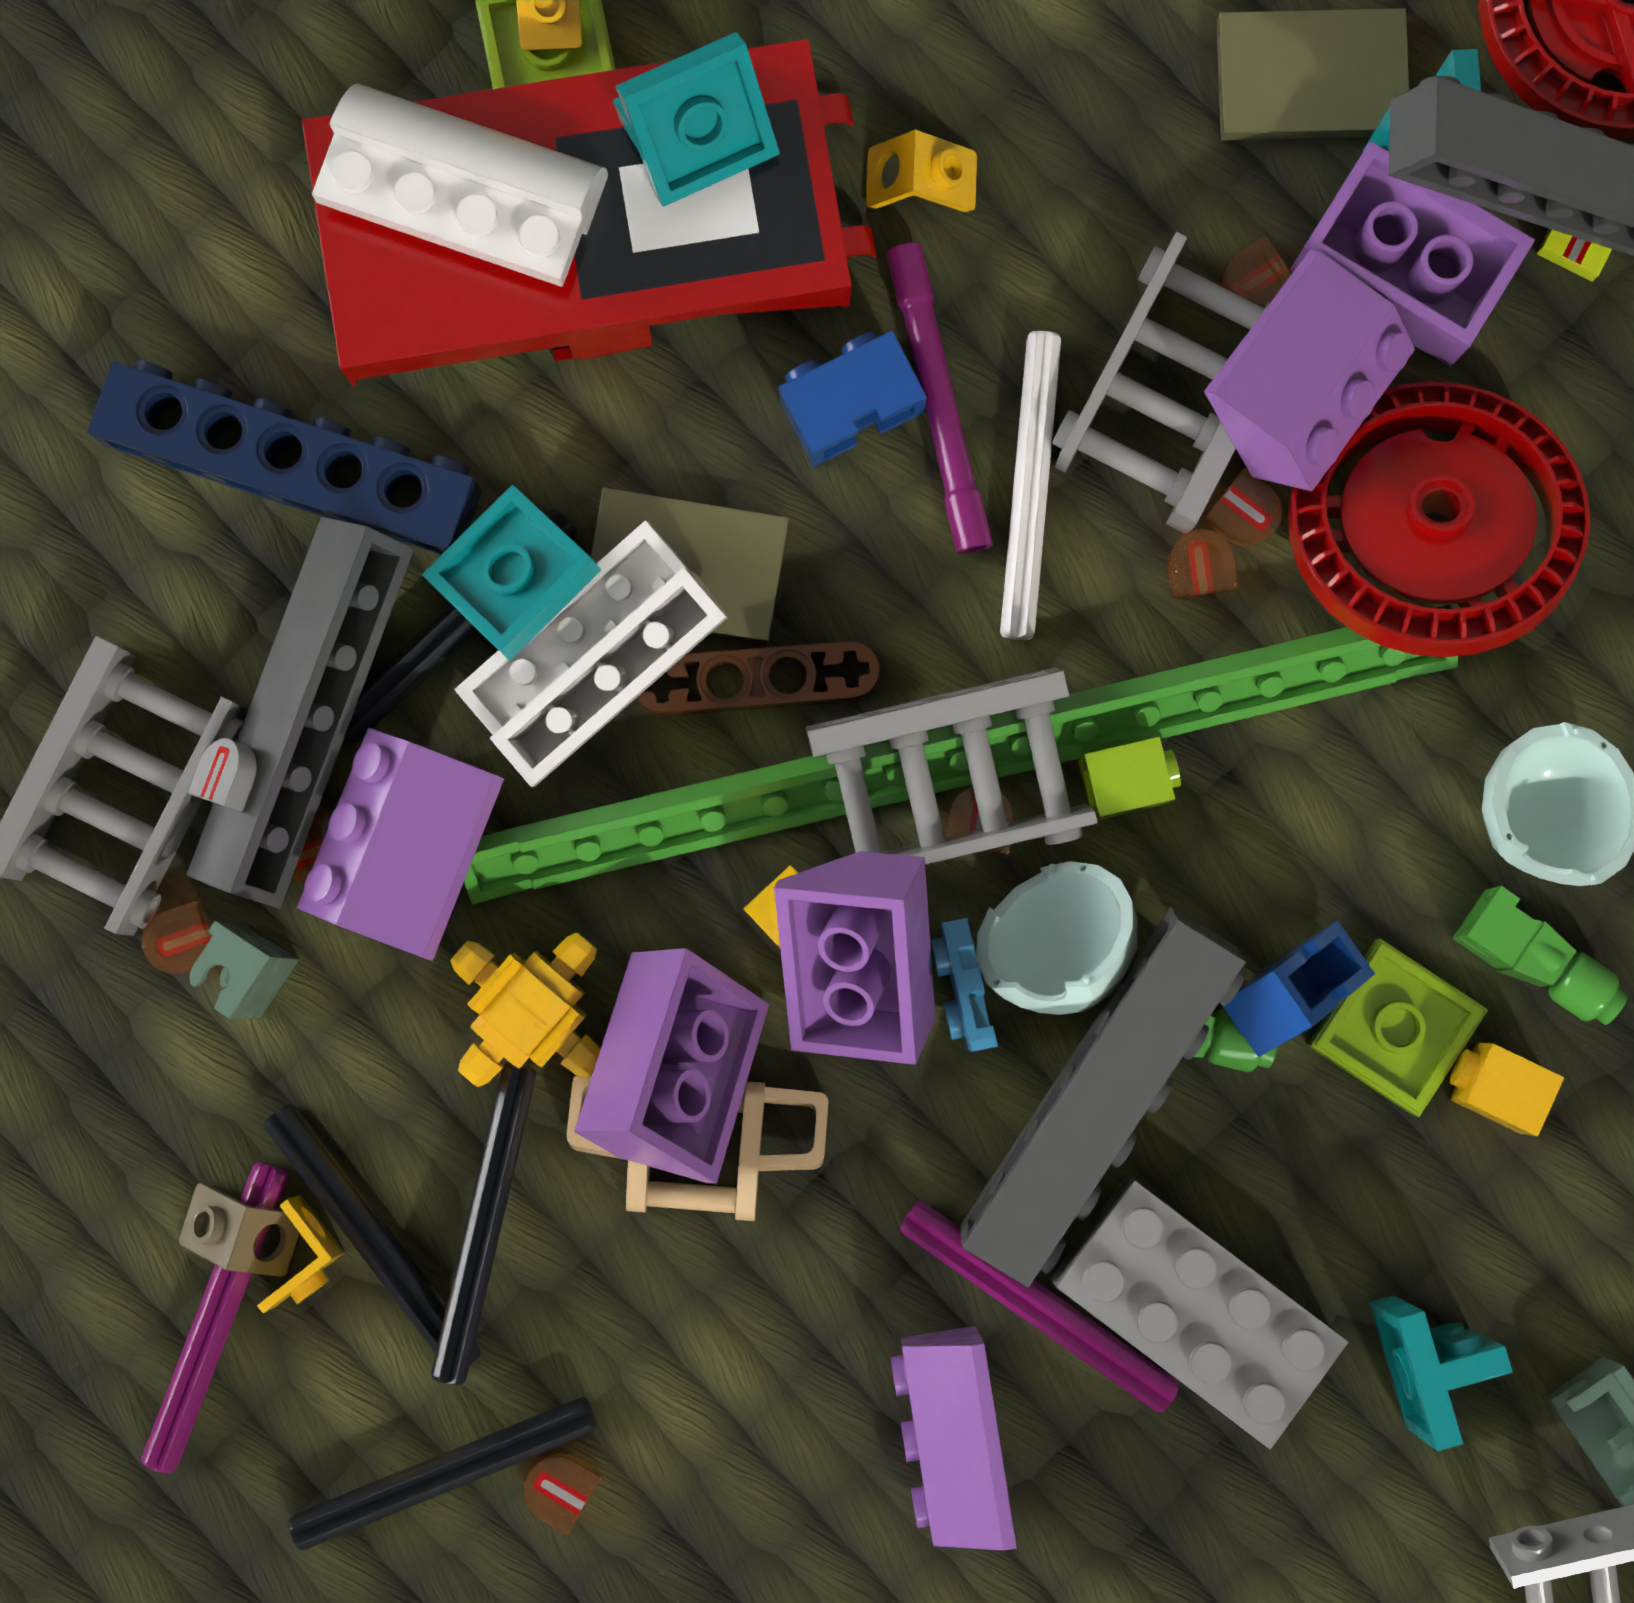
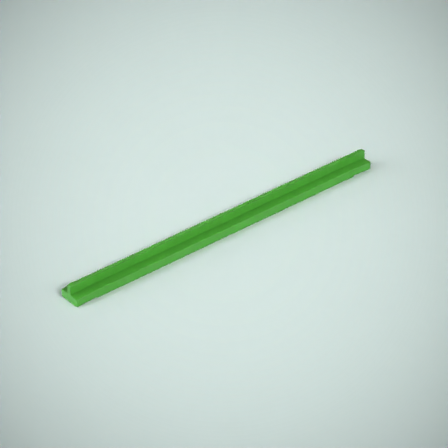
M1450 605L1436 607L1442 609H1452ZM1346 627L1071 693L1069 697L1053 700L1055 711L1049 714L1060 763L1080 759L1084 754L1155 737L1163 739L1395 683L1399 679L1457 668L1458 656L1433 657L1408 654L1383 647ZM1015 709L990 715L992 726L986 729L997 778L1034 770L1035 766L1024 719H1017ZM952 724L927 730L929 741L924 742L923 745L934 793L972 785L961 734H954ZM889 739L864 745L866 755L861 757L860 760L871 807L876 808L909 800L898 749H891ZM826 754L816 757L809 756L485 835L480 839L464 884L473 905L531 888L536 890L847 815L835 764H828Z

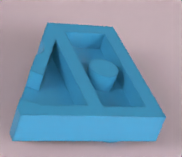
M963 918L939 924L941 937L930 939L937 976L949 975L954 1000L943 1002L951 1040L962 1038L964 1049L971 1052L998 1047L994 1027L989 1025L983 996L985 995V990L968 919Z

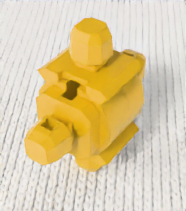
M579 932L567 936L552 951L556 955L552 962L538 951H535L527 961L514 952L498 966L492 961L496 956L494 953L480 943L469 940L452 957L450 962L454 971L468 985L476 982L481 987L468 1002V1006L479 1014L470 1027L484 1041L480 1045L476 1042L471 1045L460 1060L458 1071L473 1085L480 1087L487 1084L504 1068L500 1063L503 1058L520 1069L530 1057L536 1065L542 1068L555 1052L564 1058L560 1064L575 1075L583 1078H589L592 1075L601 1047L587 1033L581 1037L574 1031L587 1014L576 1005L585 992L571 979L576 973L581 977L595 960L597 948Z

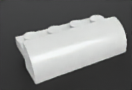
M354 84L345 92L329 123L334 135L312 191V196L316 203L563 287L581 235H587L606 184L608 172L605 167L362 84Z
M646 520L597 563L601 571L511 661L498 650L454 689L491 732V741L531 787L538 785L728 618V614L703 581L695 572L687 567L651 523Z

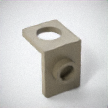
M199 1183L195 1188L179 1237V1244L225 1270L282 1277L287 1273L300 1232L283 1210L250 1206L210 1185ZM276 1224L281 1233L277 1249L270 1256L257 1259L253 1251L256 1236L266 1226Z

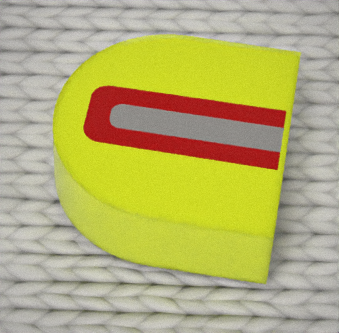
M1549 229L1537 255L1593 282L1599 276L1612 249Z

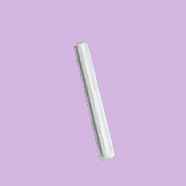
M1032 331L1029 333L1026 342L1000 627L1002 637L1012 640L1032 639L1036 625L1061 347L1060 335L1050 331Z

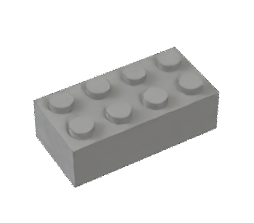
M1127 1176L1123 1178L1050 1277L1053 1284L1064 1294L1270 1450L1349 1343L1188 1220Z

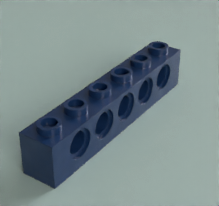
M141 359L136 360L134 368L112 361L87 433L105 447L321 517L367 526L398 542L438 555H442L470 527L482 492L474 478L468 476L470 468L455 460L434 456L430 464L409 457L410 449L396 441L374 436L372 444L350 438L351 430L337 422L315 417L313 424L309 425L291 419L292 411L278 403L255 398L253 406L232 400L233 392L219 384L198 378L195 380L193 387L172 380L174 373L170 370ZM181 405L182 416L180 421L168 430H159L158 421L161 413L170 406ZM240 424L242 426V435L238 443L229 449H218L217 438L219 433L229 425ZM291 443L302 445L301 457L294 466L287 469L276 467V456L282 447ZM350 462L362 464V474L356 484L349 488L335 487V475L341 466ZM409 481H416L422 484L421 497L414 505L407 508L394 506V494L400 485Z

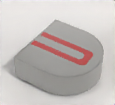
M228 738L214 741L205 750L200 759L188 794L242 812L256 776L257 764L253 750L244 744Z

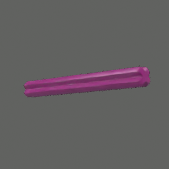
M265 1161L255 1163L251 1169L240 1201L250 1206L277 1209L289 1177L288 1171L278 1165ZM270 1225L263 1228L255 1238L253 1251L256 1258L259 1256ZM215 1264L141 1456V1462L147 1468L170 1474L178 1467L252 1273L229 1271Z
M918 1201L906 1214L900 1227L902 1234L1155 1412L1162 1413L1170 1406L1179 1390L1177 1380L1037 1281L1033 1280L1028 1288L963 1249L961 1246L960 1227L926 1203Z

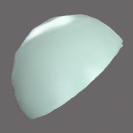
M1566 722L1533 728L1509 744L1500 752L1485 777L1482 813L1493 848L1509 864L1521 871L1544 880L1566 885L1586 886L1601 884L1624 868L1634 852V773L1619 749L1594 730Z
M1069 861L1041 867V873L1016 886L994 910L989 907L977 933L976 958L986 984L1005 1000L1021 1008L1038 1013L1070 1014L1083 1012L1097 1005L1119 987L1138 948L1137 915L1133 901L1121 879L1099 865Z

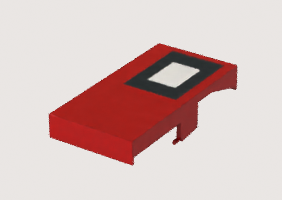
M809 39L749 48L748 53L780 154L662 207L654 194L640 152L622 126L612 100L619 97L616 85L670 61L414 101V103L605 167L608 172V178L587 235H581L563 287L316 203L314 199L341 371L350 384L354 386L358 385V379L568 345L569 347L553 349L555 362L574 358L583 360L653 346L649 327L652 325L723 314L833 306L850 307L851 280L847 258L857 255H870L874 258L877 257L871 227L861 225L841 228L824 126L834 123H846L849 126H854L849 97L840 93L818 95ZM333 114L301 119L312 191L334 135L329 124Z

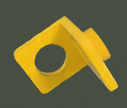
M516 0L520 47L523 50L578 48L582 45L580 0Z
M916 129L869 148L867 157L866 205L877 209L914 195L965 213L975 209L977 154L974 150ZM897 154L900 163L897 178L890 187L885 189L882 184L883 168L888 159Z
M301 1195L288 1198L280 1207L318 1258L257 1305L262 1313L275 1308L289 1296L292 1297L297 1305L329 1281L322 1270L345 1253Z

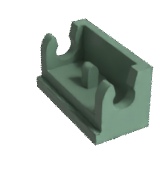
M214 921L208 930V933L213 936L191 969L190 984L194 987L200 986L207 979L209 970L216 965H221L223 968L220 974V985L226 988L220 991L214 1009L229 1019L261 1018L299 959L247 925Z
M1602 1357L1546 1396V1398L1621 1506L1624 1507L1634 1504V1379L1625 1366Z

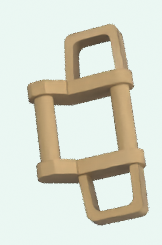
M592 1075L589 1078L575 1076L572 1082L567 1126V1140L571 1148L576 1151L622 1159L574 1132ZM746 1082V1088L744 1089L738 1113H743L737 1188L650 1181V1166L628 1160L626 1211L646 1213L647 1206L736 1213L735 1220L755 1221L759 1171L814 1170L823 1164L828 1115L827 1096L821 1092L766 1087V1083ZM764 1103L809 1107L814 1110L816 1114L814 1146L810 1152L806 1154L760 1155Z

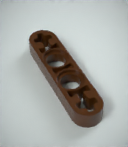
M852 641L690 653L682 657L667 673L670 680L673 681L690 680L686 667L699 666L696 683L702 698L701 701L689 702L691 694L689 688L670 691L669 701L664 703H658L656 695L649 691L642 692L637 697V700L645 710L660 716L853 702L864 699L873 692L878 683L880 666L877 656L869 647L860 642ZM853 655L856 656L859 666H868L870 674L859 677L858 687L847 688L843 677H827L824 680L828 691L814 692L817 675L811 657L825 656L824 669H837L843 666L844 656ZM785 659L801 663L807 674L803 687L791 694L777 691L770 682V672L773 666ZM722 664L735 666L740 670L744 678L743 687L740 692L734 697L727 699L714 696L707 686V679L711 670Z

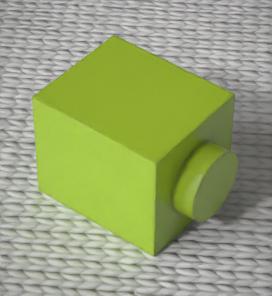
M1160 737L1084 754L1078 760L1089 807L1095 810L1097 821L1168 804L1175 800L1173 788L1181 786L1180 772L1175 754L1172 749L1163 751Z

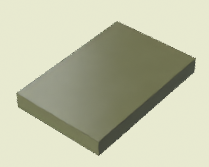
M1406 8L1220 12L1217 18L1221 141L1370 138L1389 109L1391 100L1409 91Z
M603 487L591 558L596 564L646 520L651 523L687 567L697 574L728 614V618L715 628L710 635L769 644L789 527L788 517Z

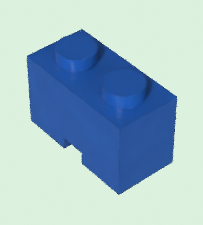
M893 331L878 338L874 332L860 335L842 347L843 355L823 365H820L818 360L803 363L785 376L786 383L778 386L780 403L813 467L858 446L855 435L875 424L879 434H882L925 412L927 397Z
M1337 920L1284 952L1243 984L1230 1003L1222 1006L1233 1020L1238 1032L1244 1036L1255 1054L1260 1057L1313 1027L1337 1007L1338 1002L1351 995L1374 976L1375 973Z

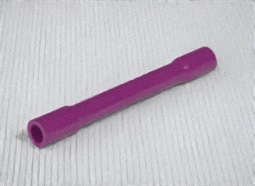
M917 242L905 243L895 246L885 253L897 305L903 313L918 380L927 397L925 409L944 485V503L956 554L975 553L992 547V537L982 495L974 480L934 312V294L922 244Z

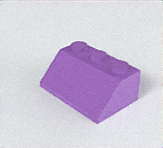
M1370 141L1290 271H1295L1310 249L1323 252L1395 305L1414 346L1451 367L1471 346L1535 239L1476 204L1388 176L1389 152Z
M1310 249L1205 389L1204 393L1252 477L1313 491L1329 467L1336 461L1338 455L1358 427L1371 413L1374 405L1395 376L1405 366L1415 348L1394 304L1323 252Z
M368 728L362 745L355 755L352 770L337 808L330 818L329 828L313 868L306 878L305 888L297 909L342 928L433 961L504 778L409 741Z
M860 851L778 880L774 887L791 1050L916 1065L935 1022L925 857Z
M687 948L632 952L574 1132L618 1158L702 1182L717 1183L769 1003Z
M977 1326L901 1337L903 1355L890 1358L896 1397L909 1395L913 1420L901 1422L906 1461L919 1460L923 1486L911 1488L917 1528L930 1526L933 1546L1002 1551L1017 1549L985 1345Z

